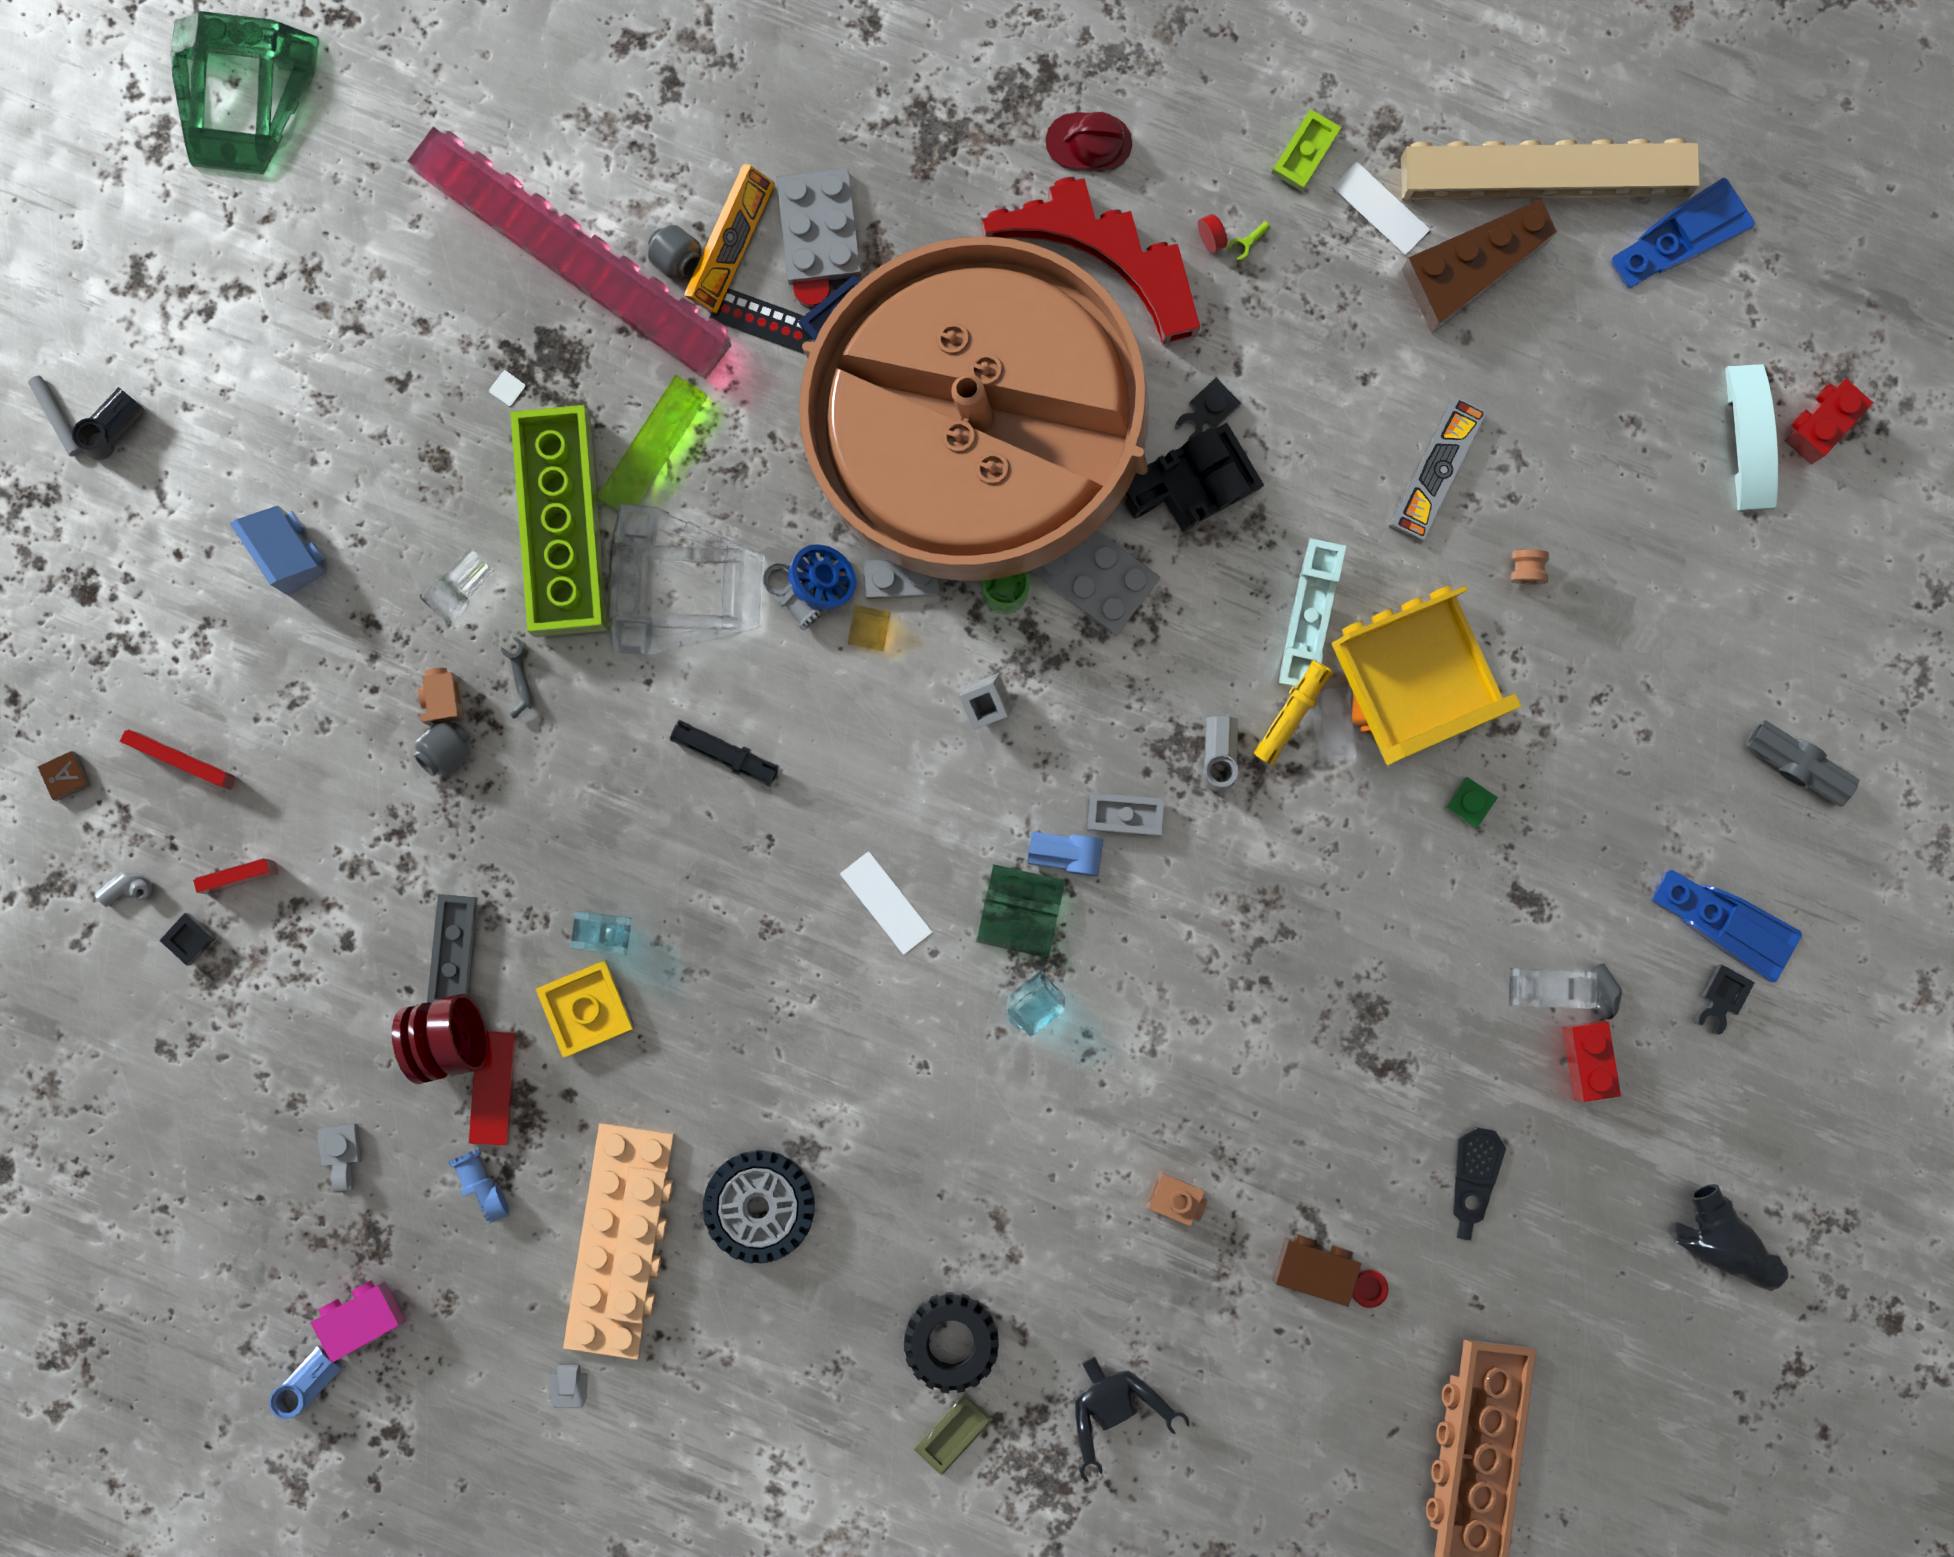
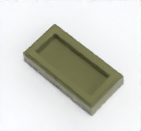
M965 1392L914 1447V1450L942 1476L991 1423L993 1417Z

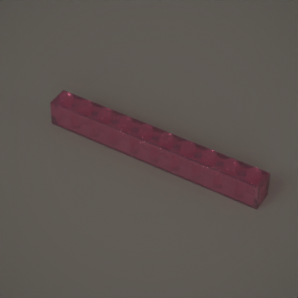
M432 127L407 160L417 175L706 380L731 347L729 337L726 335L728 330L721 323L713 318H710L707 322L697 314L699 309L684 297L676 300L667 293L669 288L662 281L654 276H651L648 280L638 272L640 267L625 255H622L619 259L610 253L609 249L611 247L603 239L595 234L589 238L580 231L581 225L565 213L560 217L551 211L552 205L544 197L536 192L530 196L521 189L523 184L513 175L506 171L501 175L492 169L494 164L479 151L471 154L464 149L463 145L465 143L454 133L446 130L443 134L435 127Z

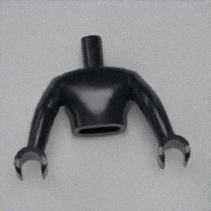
M1095 1356L1082 1362L1092 1382L1075 1399L1077 1434L1083 1458L1079 1464V1472L1084 1481L1089 1482L1084 1474V1469L1089 1464L1096 1465L1100 1474L1102 1475L1103 1473L1102 1466L1095 1456L1090 1415L1100 1424L1103 1431L1122 1423L1138 1412L1132 1392L1165 1420L1166 1427L1171 1433L1176 1434L1171 1426V1421L1174 1417H1183L1185 1424L1189 1427V1418L1183 1411L1173 1410L1150 1386L1135 1374L1125 1370L1105 1376Z

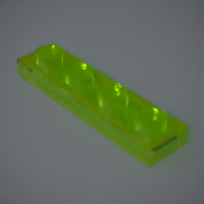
M675 375L597 495V498L630 518L708 397L707 393Z

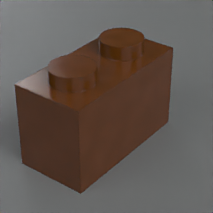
M1296 1234L1294 1240L1284 1238L1272 1281L1276 1285L1349 1307L1362 1264L1352 1258L1354 1252L1332 1245L1330 1251L1317 1248L1318 1240Z

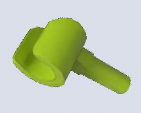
M1265 221L1244 239L1235 238L1230 241L1227 247L1228 252L1236 245H1241L1245 248L1244 254L1239 256L1236 262H1244L1248 258L1249 248L1271 228L1270 224Z

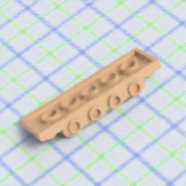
M599 1123L563 1349L638 1360L646 1315L652 1316L655 1304V1293H650L652 1278H658L661 1266V1256L656 1255L658 1240L664 1241L666 1234L667 1218L662 1217L664 1202L670 1203L673 1191V1181L667 1179L675 1134Z

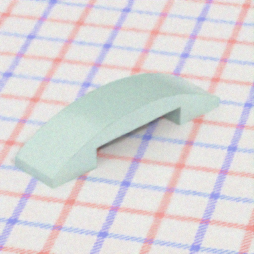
M1764 364L1727 366L1725 370L1728 404H1733L1739 473L1735 475L1738 511L1775 509L1778 492L1777 432L1773 400Z
M1309 539L1285 643L1279 683L1297 686L1313 659L1322 663V651L1336 585L1340 579L1346 551L1345 545Z

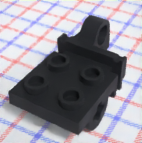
M1225 423L1215 429L1209 428L1183 444L1182 447L1169 451L1165 457L1163 455L1158 457L1156 461L1147 465L1148 472L1145 475L1136 473L1125 494L1127 497L1125 504L1133 518L1136 519L1165 502L1182 532L1191 529L1198 520L1201 522L1260 490L1264 483L1228 423Z

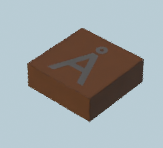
M74 751L65 753L38 766L52 800L58 801L90 786L78 756Z

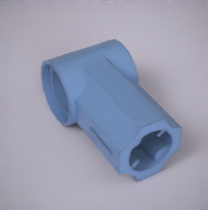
M1032 832L1027 863L1037 866L1066 869L1065 872L1099 876L1104 840L1083 835L1066 837Z
M317 1346L292 1375L272 1392L269 1400L270 1410L280 1419H290L302 1415L308 1410L311 1402L343 1367L338 1360L331 1363L325 1350L321 1346ZM287 1390L295 1392L298 1396V1406L294 1411L287 1409L283 1404V1395Z

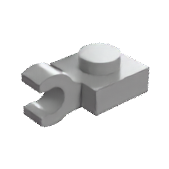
M351 1124L317 1129L321 1167L332 1166V1191L353 1189L350 1163L361 1162L358 1125Z

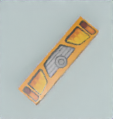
M742 165L684 293L685 297L708 312L717 313L775 185V182L751 165Z

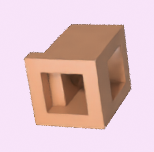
M447 668L425 670V676H422L423 687L418 688V697L421 708L426 709L427 713L420 714V722L426 725H434L436 722L447 723L464 720L459 677L452 672L447 673Z

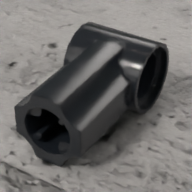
M118 387L90 418L81 419L75 424L72 430L73 441L89 457L98 460L105 459L113 453L117 439L145 409ZM101 433L97 443L87 445L88 439L92 434Z

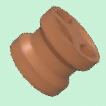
M1532 549L1515 550L1512 552L1511 560L1515 563V571L1511 573L1512 583L1525 585L1548 583L1545 563L1549 561V552Z

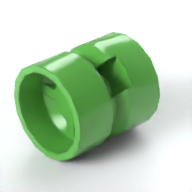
M1028 573L983 580L981 593L983 601L988 608L1000 614L1014 613L1022 608L1028 598L1030 584Z

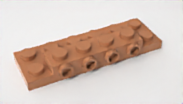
M1464 1340L1459 1376L1451 1375L1450 1384H1446L1442 1390V1402L1446 1406L1445 1421L1439 1423L1436 1431L1437 1440L1441 1444L1439 1460H1435L1431 1468V1476L1436 1483L1434 1498H1430L1426 1505V1515L1429 1521H1431L1430 1527L1438 1530L1434 1557H1509L1536 1349L1526 1346Z

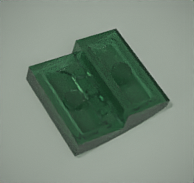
M993 864L976 942L1049 958L1066 880Z

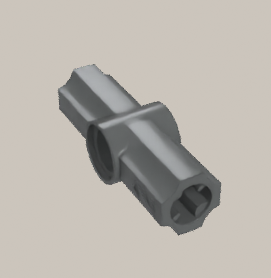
M1766 720L1760 722L1747 740L1746 748L1779 768V774L1785 779L1800 787H1809L1839 807L1844 806L1858 788L1860 779L1826 758L1827 754L1822 749L1806 740L1793 738Z

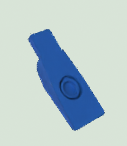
M1722 178L1669 212L1649 228L1638 239V242L1614 255L1611 259V264L1625 286L1633 288L1657 272L1662 273L1686 263L1751 229L1755 225V221L1728 179Z
M1669 870L1665 873L1652 896V901L1655 904L1680 917L1684 924L1705 940L1772 983L1776 982L1802 937L1800 930L1748 901L1712 886H1700L1674 870Z

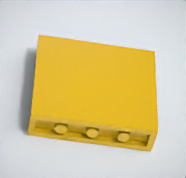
M1449 585L1430 593L1431 600L1423 602L1421 597L1402 604L1400 606L1402 611L1393 614L1392 609L1385 610L1371 617L1373 623L1364 626L1362 620L1353 623L1341 630L1344 636L1331 643L1387 766L1522 707L1516 693L1505 698L1502 697L1458 602L1457 596L1468 591L1466 585L1453 591Z

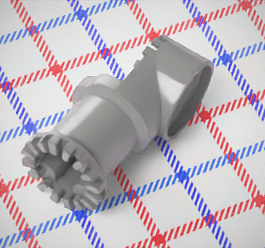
M774 562L764 570L762 575L763 585L781 607L786 606L800 622L799 628L804 631L812 623H815V618L818 620L827 610L813 609L804 600L801 601L793 592L794 588L790 583L781 590L772 588L769 584L770 574L778 569L785 570L788 573L790 566L785 563Z

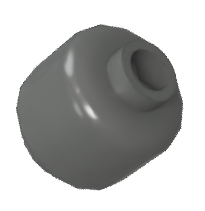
M668 225L658 229L649 239L647 255L649 262L672 280L689 278L693 275L701 258L702 249L699 241L677 225Z
M436 722L416 740L414 758L431 776L434 777L436 774L448 776L470 756V750L466 743L470 740V737L456 723L450 726L444 722Z

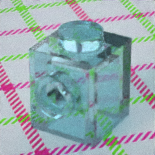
M575 911L570 948L627 955L632 918Z
M1041 970L1007 996L1006 1016L1017 1030L1023 1028L1032 1037L1065 1011V996Z

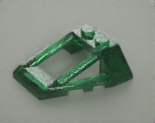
M199 11L175 20L170 50L171 72L184 143L191 166L265 174L283 138L282 132L291 114H295L300 104L298 100L306 84H310L315 74L320 40L317 36L272 19ZM209 53L259 58L255 134L204 128L206 71ZM187 59L192 60L191 90H190V83H189V72H188V60H187ZM275 64L279 70L291 71V74L271 122Z

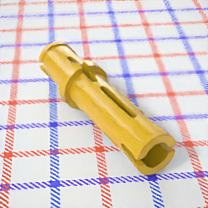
M1315 659L1312 660L1297 686H1292L1289 693L1291 695L1285 706L1253 752L1257 757L1274 765L1280 752L1295 732L1310 707L1314 708L1318 702L1316 697L1333 673L1330 668Z

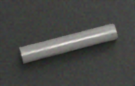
M42 376L32 377L28 384L68 455L75 456L79 454L82 450L74 443L72 430Z

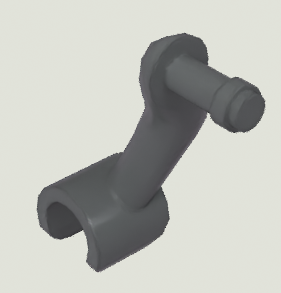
M512 637L519 644L517 653L509 654L505 648L501 647L503 655L511 661L517 692L523 701L514 710L510 711L509 714L513 719L517 718L527 707L529 709L532 708V697L522 663L526 647L517 637Z

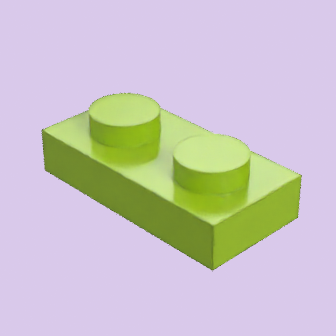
M1310 109L1274 166L1272 174L1303 192L1339 134L1341 126Z

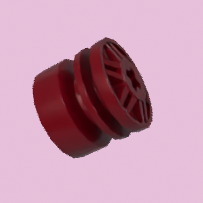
M457 994L437 999L432 1004L427 1002L401 1008L394 1016L392 1045L395 1058L406 1078L416 1085L444 1079L448 1074L456 1076L481 1070L486 1063L488 1035L485 1021L476 1003L466 994Z

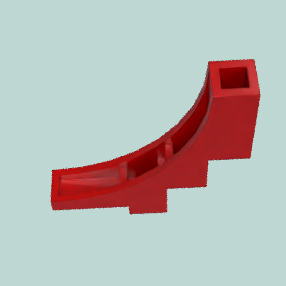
M1066 177L1057 180L1054 186L1049 187V202L1044 203L1043 200H1033L1025 203L1022 209L1010 212L1006 208L997 209L988 213L986 218H982L984 237L1045 240L1070 246L1096 258L1117 273L1138 295L1153 319L1162 345L1198 336L1200 324L1178 243L1168 246L1167 242H1160L1147 247V251L1142 252L1131 211L1122 213L1120 209L1111 210L1101 214L1100 219H1095L1085 178L1075 180V177Z

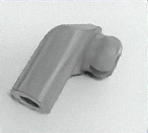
M122 872L98 890L95 896L105 907L110 906L121 896L132 897L139 901L145 900L151 893L152 884L143 875Z

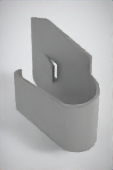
M558 1365L557 1373H550L549 1399L554 1408L583 1407L587 1399V1374L581 1373L580 1365Z

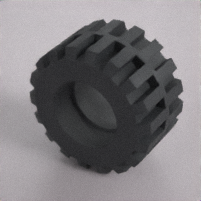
M946 1292L942 1296H938V1294L932 1296L930 1300L925 1303L922 1302L917 1307V1310L908 1321L904 1338L906 1362L908 1367H911L914 1371L913 1375L918 1380H923L926 1383L925 1386L932 1390L935 1387L941 1389V1393L949 1394L951 1390H957V1393L965 1392V1388L970 1386L974 1388L980 1384L982 1378H987L998 1357L999 1339L993 1317L989 1311L987 1312L981 1302L972 1300L969 1295L963 1293L962 1295H955L954 1292ZM945 1321H958L965 1324L972 1332L974 1338V1347L970 1356L964 1361L955 1364L944 1363L936 1359L929 1348V1337L935 1326Z

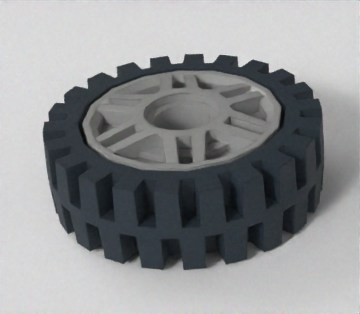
M765 1150L741 1153L721 1165L710 1179L704 1193L703 1219L711 1239L716 1242L722 1251L728 1253L730 1257L746 1263L761 1264L776 1261L795 1250L803 1242L811 1228L815 1212L812 1186L804 1171L794 1161L782 1154ZM759 1196L766 1199L769 1204L767 1215L759 1217L750 1211L749 1202L753 1197Z

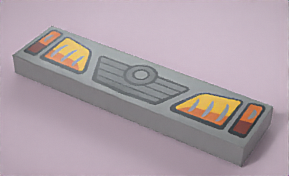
M1456 395L1453 396L1389 527L1420 542L1424 541L1487 413L1486 410Z

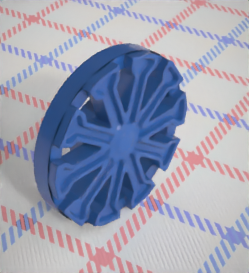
M819 544L806 546L795 555L790 564L788 580L794 588L793 592L801 601L804 600L813 609H825L827 611L839 609L852 597L855 591L856 577L851 564L839 551L829 546ZM816 553H819L821 561L818 560ZM831 558L836 560L835 565L829 562ZM839 571L845 572L846 576L839 575ZM800 582H808V583L805 584L804 586H802ZM839 585H844L848 589L845 590ZM814 589V594L812 596L808 592Z

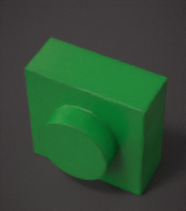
M1465 777L1445 806V809L1476 829L1498 797L1470 778Z

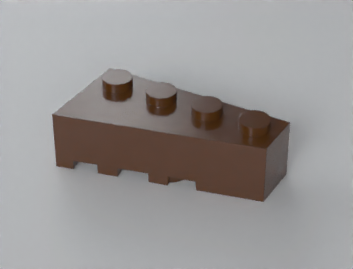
M1542 199L1407 259L1401 270L1432 334L1550 242L1557 230Z

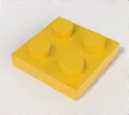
M607 960L535 989L563 1058L634 1029Z

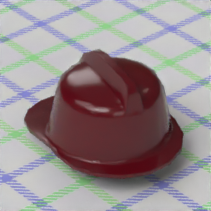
M1074 112L1064 114L1055 119L1050 125L1045 138L1046 149L1052 160L1063 167L1072 169H1115L1122 165L1130 156L1133 145L1131 133L1126 124L1117 117L1105 112Z

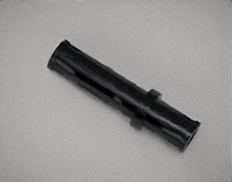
M678 720L670 736L671 742H675L732 769L733 774L738 776L743 774L768 787L772 786L780 769L779 765L752 754L751 749L745 746L741 749L682 720Z

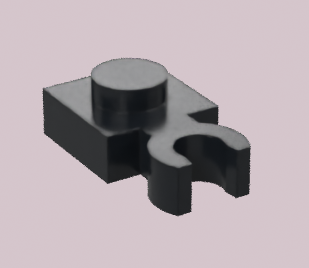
M1216 377L1189 402V406L1195 412L1181 415L1175 424V428L1178 430L1183 424L1191 423L1195 427V432L1189 436L1188 440L1203 431L1205 424L1214 429L1220 426L1240 407L1241 402Z
M1722 964L1717 965L1701 996L1709 1001L1710 1004L1708 1008H1704L1697 1013L1695 1024L1703 1025L1706 1018L1711 1015L1716 1020L1712 1033L1715 1035L1722 1034L1727 1026L1726 1013L1739 1014L1755 982Z

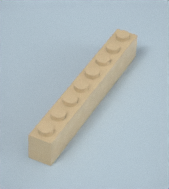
M1682 138L1669 139L1664 141V143H1650L1648 139H1634L1629 141L1628 144H1614V141L1610 139L1596 140L1591 144H1577L1576 140H1561L1556 142L1555 145H1541V142L1537 140L1523 141L1519 145H1505L1503 141H1488L1483 146H1469V143L1465 141L1450 142L1447 146H1432L1431 142H1415L1406 147L1401 156L1402 200L1690 197L1700 186L1698 143H1686V140Z

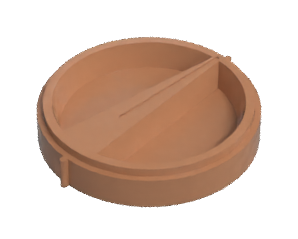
M990 236L963 237L935 242L906 252L883 264L862 279L834 308L822 326L815 342L806 341L802 344L808 360L805 365L800 389L799 416L803 445L811 470L831 507L844 525L874 552L911 571L942 579L983 581L1025 573L1046 565L1065 555L1093 534L1117 508L1129 489L1135 474L1145 475L1148 472L1144 453L1149 421L1148 391L1139 347L1130 324L1107 290L1089 273L1063 256L1035 244Z

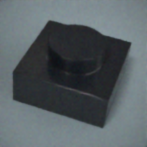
M184 913L159 941L186 966H191L216 938L189 913Z

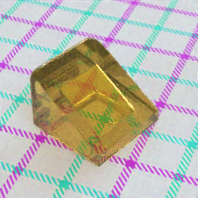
M854 605L848 644L884 651L891 613Z

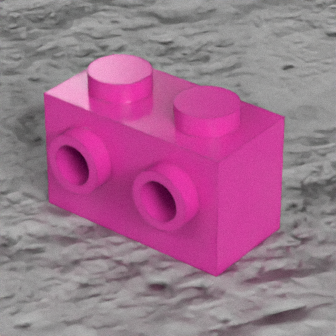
M371 1280L351 1291L354 1298L341 1305L339 1299H336L318 1309L321 1317L310 1323L331 1363L406 1322L386 1281L375 1286Z

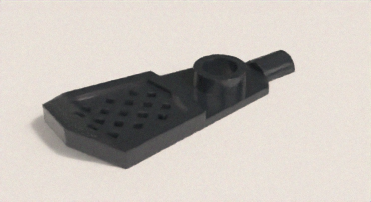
M1475 1127L1457 1138L1453 1214L1459 1219L1456 1238L1471 1241L1474 1224L1484 1219L1506 1151L1505 1145L1494 1130ZM1474 1195L1478 1200V1205L1476 1208L1469 1210L1465 1205V1200L1468 1196Z

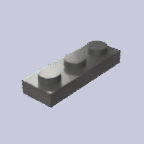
M438 894L427 1002L431 1004L437 999L457 994H466L468 996L477 897Z

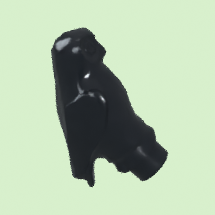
M1706 1185L1691 1194L1690 1198L1695 1207L1694 1218L1699 1225V1229H1694L1678 1222L1673 1225L1675 1243L1683 1246L1701 1260L1768 1291H1773L1786 1282L1788 1279V1268L1783 1264L1781 1258L1778 1255L1768 1253L1756 1232L1737 1216L1732 1201L1723 1196L1718 1185Z

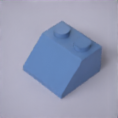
M274 506L238 518L230 523L269 584L284 594L291 596L326 573L320 563L325 559L313 541L307 544L300 533L305 528L293 511L287 513L279 506Z

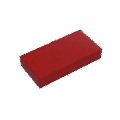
M263 858L196 877L193 882L196 893L210 894L276 875L278 870L275 861Z

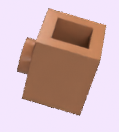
M1160 1172L1146 1207L1191 1226L1194 1219L1200 1221L1208 1200L1202 1198L1205 1192L1203 1189Z

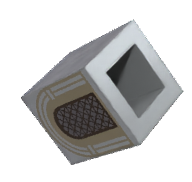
M1000 673L965 686L959 696L974 730L1008 717L1014 707Z

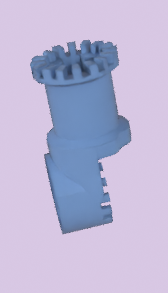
M477 1149L448 1163L457 1172L463 1187L460 1191L462 1197L475 1192L478 1197L477 1201L480 1202L478 1203L479 1207H482L480 1210L481 1212H486L483 1216L484 1218L488 1216L489 1218H486V1221L491 1224L509 1216L510 1213L500 1187L497 1184L494 1185L492 1178H487L479 1159L481 1151Z

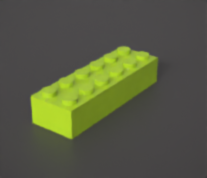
M585 405L510 411L527 632L533 637L608 631L590 413Z

